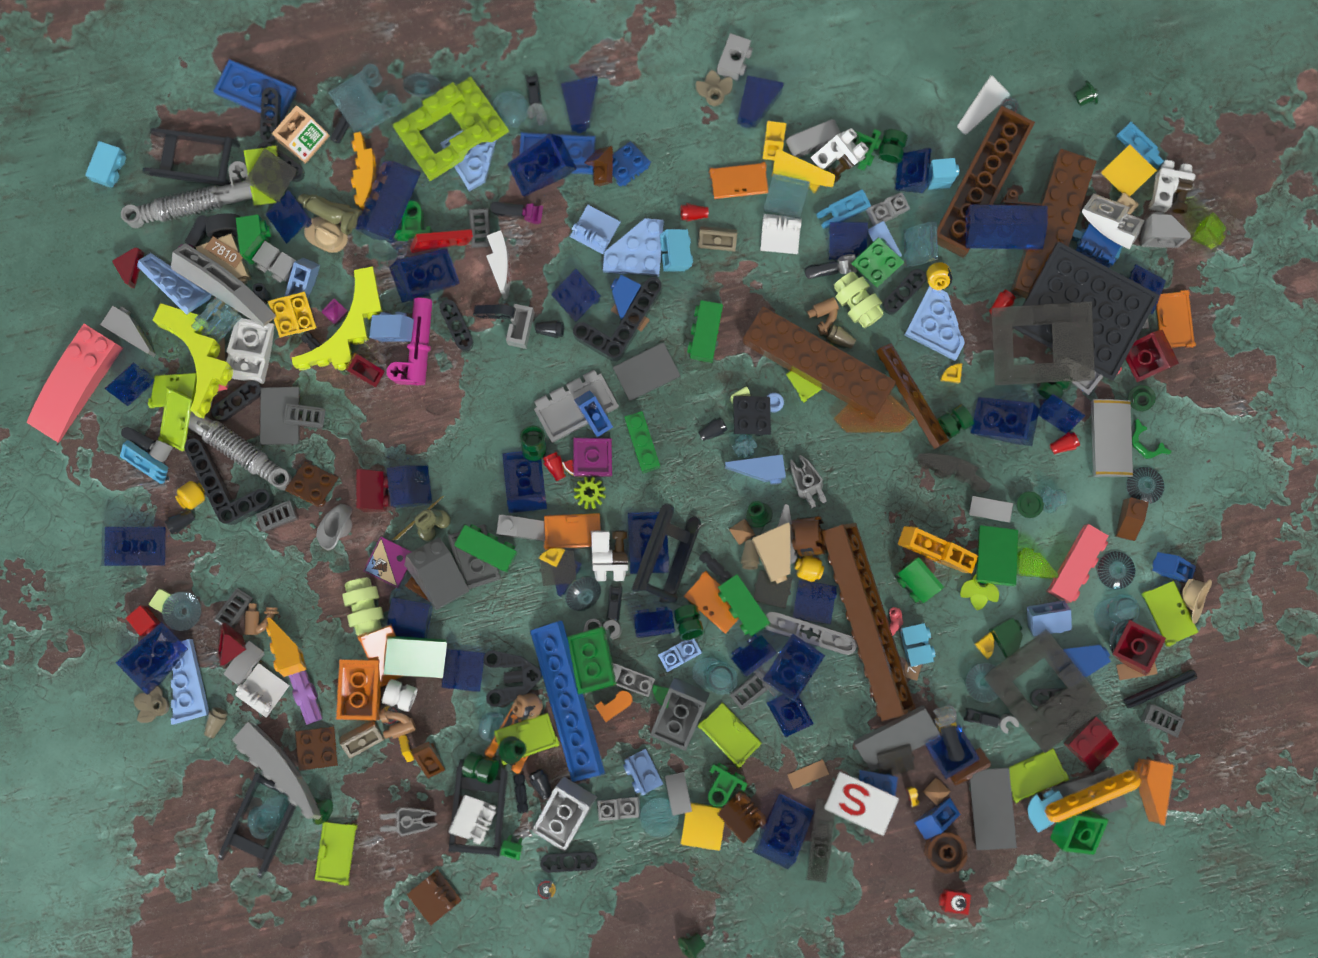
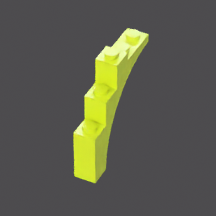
M373 267L354 270V298L345 321L338 331L324 344L308 353L292 357V362L296 369L307 370L313 365L323 367L332 362L335 369L345 370L352 358L350 343L359 345L369 340L365 318L372 320V315H380L383 312Z
M160 303L153 321L159 328L178 336L188 346L195 362L197 374L196 392L190 410L197 417L204 419L206 413L211 408L213 397L218 392L219 384L226 386L228 381L232 379L234 369L228 362L215 359L220 353L221 346L215 339L203 336L207 330L208 323L202 316L191 312L186 315L181 309Z

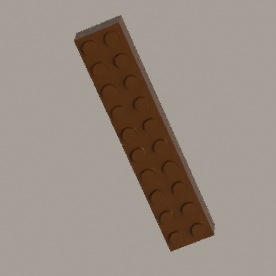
M843 524L822 531V542L827 547L829 553L828 560L835 572V582L839 584L840 598L846 606V617L851 622L853 628L852 636L857 641L859 647L858 655L863 660L865 666L864 673L871 685V695L875 697L877 714L881 716L882 721L905 715L916 709L857 524Z

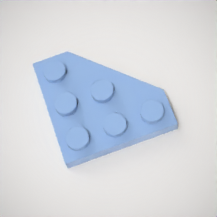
M463 130L441 142L442 148L444 149L451 145L449 140L462 133ZM496 141L479 143L467 152L462 162L454 166L469 192L485 183Z
M645 218L604 252L603 272L659 276L661 261L660 234L663 233L664 220Z
M929 286L904 335L954 361L965 344L955 313L952 310L948 293L943 290H934Z

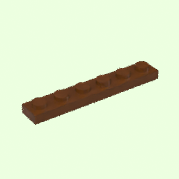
M892 343L876 350L879 359L888 370L889 376L896 381L900 394L904 397L909 409L913 412L919 426L923 429L933 448L936 449L950 441Z

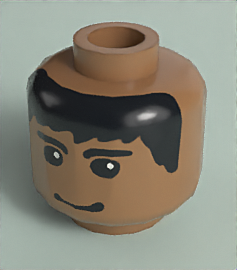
M534 693L521 694L514 700L512 710L521 720L533 719L539 716L543 707L542 701Z

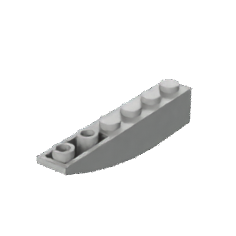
M186 243L173 251L171 269L262 327L275 318L276 315L258 296L215 261Z
M247 722L233 738V741L237 744L236 749L242 754L246 753L250 757L248 759L249 762L256 767L259 766L263 770L261 772L263 776L269 780L272 779L276 783L274 786L280 792H285L289 796L288 800L293 805H298L302 809L301 813L306 818L320 819L321 814L315 799L294 763L257 724Z

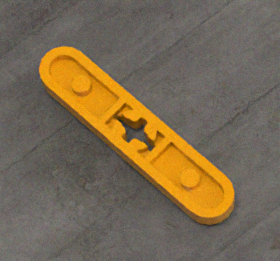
M1133 770L1124 771L1050 803L1045 808L1046 816L1051 822L1067 819L1138 788L1141 785L1140 776Z

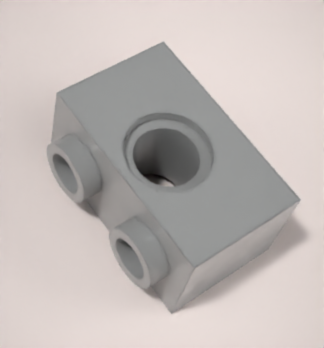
M730 33L717 67V74L731 77L733 80L738 81L739 76H743L747 65L744 63L746 58L750 59L752 54L751 40ZM736 55L739 56L740 59L733 60L731 57Z

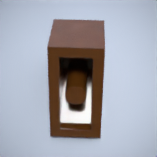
M1131 497L1123 500L1115 537L1130 541L1136 540L1145 522L1149 502Z

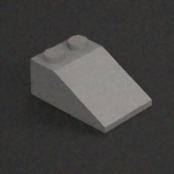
M563 777L555 787L532 832L565 852L597 796Z

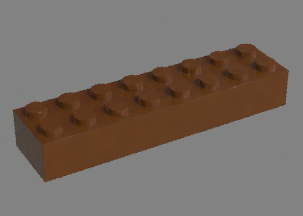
M1001 105L931 242L965 258L1035 124L1034 121Z
M1060 149L1056 154L1040 200L1042 206L1036 212L1010 291L1012 294L1026 299L1056 242L1059 241L1069 247L1097 162L1096 160Z
M762 307L743 338L744 345L796 373L876 419L896 384V381L765 307Z

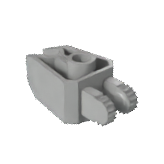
M800 455L799 461L803 467L801 469L797 468L791 459V473L798 496L802 499L806 498L811 508L816 507L815 501L812 498V495L816 493L822 503L827 502L822 491L823 479L812 464Z
M398 807L395 813L380 814V819L383 820L395 818V825H383L380 827V831H396L401 836L425 831L436 826L437 823H423V817L436 815V813L422 808Z

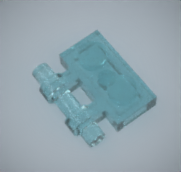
M216 297L213 302L208 303L207 309L195 318L196 321L191 327L198 331L203 326L202 335L213 338L219 343L242 316L227 304L219 309L218 307L222 304V301ZM213 313L216 314L210 322L207 321Z

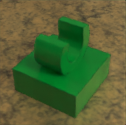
M509 835L507 841H503L500 855L520 860L523 848L522 838H519L518 843L511 842L512 835Z

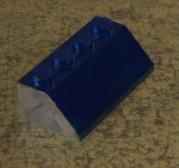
M384 161L379 168L377 180L372 185L371 194L365 201V208L357 220L356 230L372 239L392 241L421 172L394 161Z
M970 205L966 210V248L1042 250L1048 225L1047 206Z

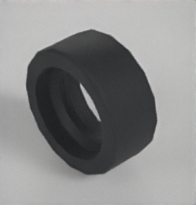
M222 213L206 218L207 236L217 239L228 234H232L234 237L238 236L236 218L241 216L233 213Z

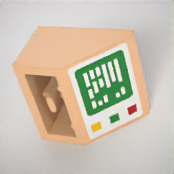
M297 105L272 133L280 144L305 164L330 136L312 117Z

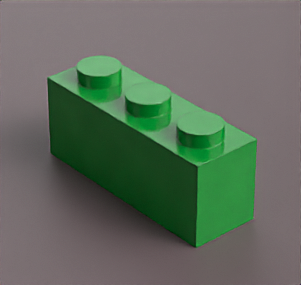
M701 300L700 306L696 305L694 316L697 317V323H693L691 335H694L693 342H689L687 353H691L690 359L709 363L713 362L723 304Z
M643 411L625 416L626 426L642 474L660 469V463Z
M473 524L470 527L464 525L454 546L508 573L518 554L514 550L515 546L506 541L504 544L498 542V537L490 533L487 536L480 533L481 529Z
M738 574L718 587L720 592L717 594L723 603L727 601L730 604L731 608L728 610L734 619L737 617L742 622L740 628L745 635L750 634L753 637L771 624Z

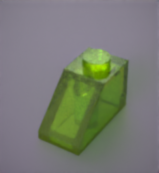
M1212 212L1198 224L1192 240L1213 249L1215 246L1221 245L1226 235H1224L1226 227L1219 217Z
M1022 548V551H1019L1017 554V576L1047 579L1058 578V573L1041 553H1036L1031 548Z

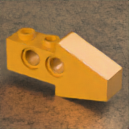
M904 526L898 541V545L925 556L926 559L963 573L972 574L978 555L916 527Z

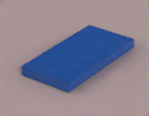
M229 59L213 92L218 96L261 113L262 92L264 89L272 87L281 94L280 122H282L297 92V88ZM274 94L268 95V98L271 99V103L272 98H275ZM270 110L266 116L274 119L275 112Z
M521 133L519 171L594 174V167L584 164V162L595 152L596 137Z

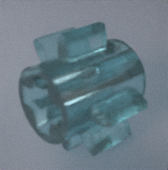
M742 434L735 438V444L732 445V448L738 457L748 458L754 454L753 448H756L757 444L751 435Z

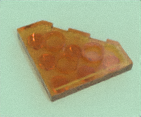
M889 395L876 419L848 404L833 420L846 433H901L915 418L894 397Z

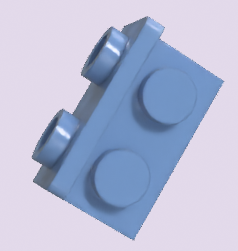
M646 749L625 759L626 764L623 766L627 775L632 774L635 780L632 782L636 793L640 792L643 796L647 792L663 785Z

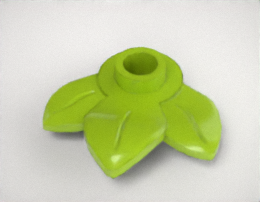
M975 574L972 580L966 581L962 585L960 597H970L972 606L976 610H980L986 605L988 600L998 602L999 590L993 584L985 583L980 585L979 582H976Z

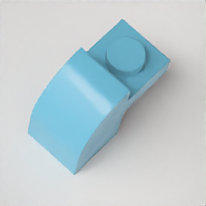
M1053 789L1043 794L1044 798L1042 800L1036 793L1029 801L1028 815L1038 833L1055 823L1048 820L1045 808L1050 803L1063 798L1059 790L1055 792Z

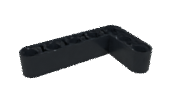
M650 277L646 280L611 338L592 326L579 322L573 328L575 339L610 361H619L662 292L661 281L656 277ZM651 284H655L658 286V289L650 291L648 287ZM641 300H646L649 304L646 307H641L638 303ZM631 316H637L639 318V321L637 323H631L629 321V318ZM579 329H585L587 330V334L584 336H578L577 331ZM621 332H628L629 337L621 339L619 334ZM596 338H601L603 343L600 346H596L593 344V341ZM616 347L620 350L617 355L609 353L611 348Z
M189 439L185 443V452L220 522L227 525H235L273 504V494L265 489L255 490L233 502L207 446L197 439ZM198 444L199 450L193 453V446ZM207 461V467L201 470V463ZM215 478V484L210 487L209 480ZM223 494L224 500L218 504L217 497ZM262 494L267 495V500L264 503H261L259 500ZM248 502L250 507L248 511L243 512L242 507ZM231 511L232 518L226 521L225 515Z

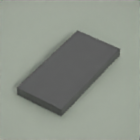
M923 705L853 742L872 772L941 737V734Z
M1009 768L984 769L973 774L972 779H970L976 850L1017 848Z

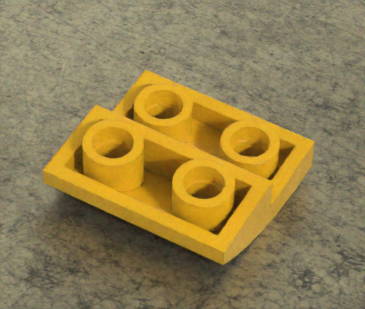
M1129 145L1101 173L1122 194L1125 192L1131 196L1157 170L1135 148Z
M305 291L268 301L271 311L276 315L274 322L280 338L316 328Z
M690 802L692 812L685 813L681 845L720 851L724 822L717 813L723 807Z

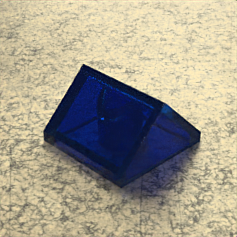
M931 148L904 152L902 162L897 163L895 190L924 193L928 186Z
M791 689L767 702L785 738L814 724L795 689Z
M960 725L955 726L964 752L963 760L951 761L948 758L942 735L925 744L931 760L945 779L980 759Z

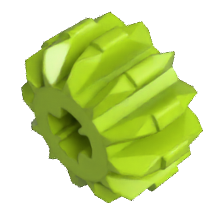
M584 477L585 484L578 481L577 484L581 488H574L575 492L580 493L576 494L574 499H580L578 501L579 506L585 502V509L589 508V504H591L593 509H596L595 502L602 505V501L599 498L604 499L606 495L600 492H604L606 489L605 487L598 488L602 484L600 480L594 484L595 477L591 478V482H588L587 477ZM587 489L595 491V494L592 493L593 497L589 498L588 495H585Z

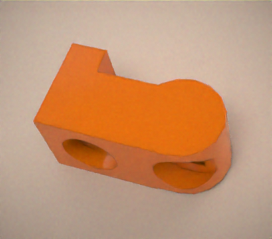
M621 691L608 704L604 705L601 701L595 707L605 722H607L631 705L632 695L628 691Z

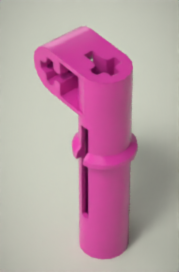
M414 298L412 339L410 344L407 345L409 349L408 363L393 362L386 370L388 378L396 384H426L428 352L431 350L429 346L433 303L431 299ZM399 370L404 374H406L407 371V379L404 375L399 373Z

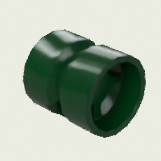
M885 130L882 138L883 145L880 146L878 158L888 163H901L904 155L902 148L906 147L908 135L900 130Z
M1052 367L1046 375V380L1042 381L1038 387L1037 392L1046 400L1059 403L1064 395L1063 390L1068 389L1073 379L1066 372Z
M963 404L953 408L951 414L947 412L938 418L939 424L950 439L960 434L961 429L966 430L974 425L970 412Z
M533 425L524 428L520 434L524 457L531 461L542 459L547 452L543 429Z
M685 605L674 611L676 624H680L677 627L680 639L692 640L704 634L702 621L699 620L698 606Z
M472 751L464 761L462 773L466 777L477 778L478 781L490 785L497 776L499 762L489 757L484 758L481 754Z

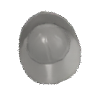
M346 504L337 505L324 516L317 528L316 534L322 548L326 550L333 549L339 538H343L350 533L353 526L350 517L352 514L351 506Z

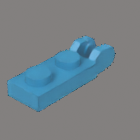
M862 189L829 205L828 208L818 212L816 216L817 218H823L832 213L834 218L822 224V227L825 229L867 210V208L871 207V204Z

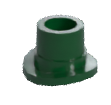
M1086 80V85L1074 92L1080 107L1092 102L1094 105L1098 104L1096 93L1098 90L1097 88L1094 89L1092 84Z
M1147 385L1135 386L1128 394V401H1130L1131 407L1137 411L1149 410L1156 400L1155 392Z
M1029 491L1024 492L1018 497L1016 506L1018 512L1023 517L1035 518L1043 511L1044 502L1039 494Z
M760 501L750 503L746 513L747 521L753 527L767 525L773 516L769 505Z
M507 736L501 740L499 754L505 763L514 764L526 754V745L518 738Z
M314 797L321 817L320 819L313 818V823L321 825L330 818L333 812V802L330 799L321 801Z
M694 933L686 939L680 937L678 940V945L683 955H686L688 958H697L699 952L706 947L704 940L698 933Z

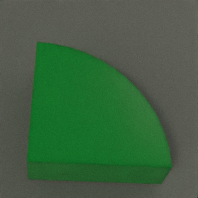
M653 684L655 699L660 705H663L669 688Z

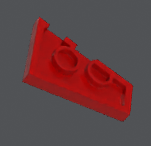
M472 229L416 234L410 245L411 253L454 245H467L473 238Z

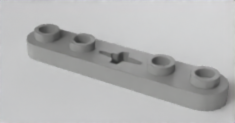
M777 612L766 614L771 623L766 629L771 632L845 655L852 654L857 648L856 640L850 635ZM809 628H812V632L818 634L819 638L811 636L808 639L807 634L800 632V629L809 630Z

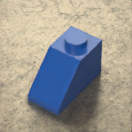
M623 275L619 279L616 278L611 286L621 321L641 290L640 284Z
M590 390L574 399L575 404L596 437L613 428L596 396Z
M1157 552V556L1153 561L1152 571L1161 576L1187 583L1189 579H1193L1196 566L1180 556Z
M948 798L924 813L915 824L926 840L942 833L961 814L951 798Z

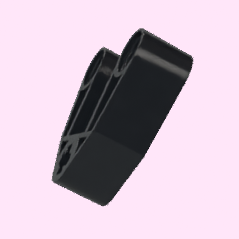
M494 650L487 651L483 656V662L489 668L522 667L520 671L503 672L504 684L523 682V686L491 690L486 695V701L491 707L502 706L517 699L518 695L529 693L542 679L540 668L522 656ZM494 653L497 655L498 661L496 664L491 665L488 662V657ZM531 670L538 673L535 681L528 677V673H531ZM493 693H498L501 697L498 704H494L491 701Z

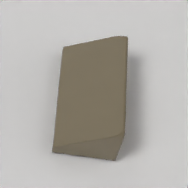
M700 226L698 248L736 251V229Z
M374 720L362 724L339 738L340 745L349 759L384 740Z

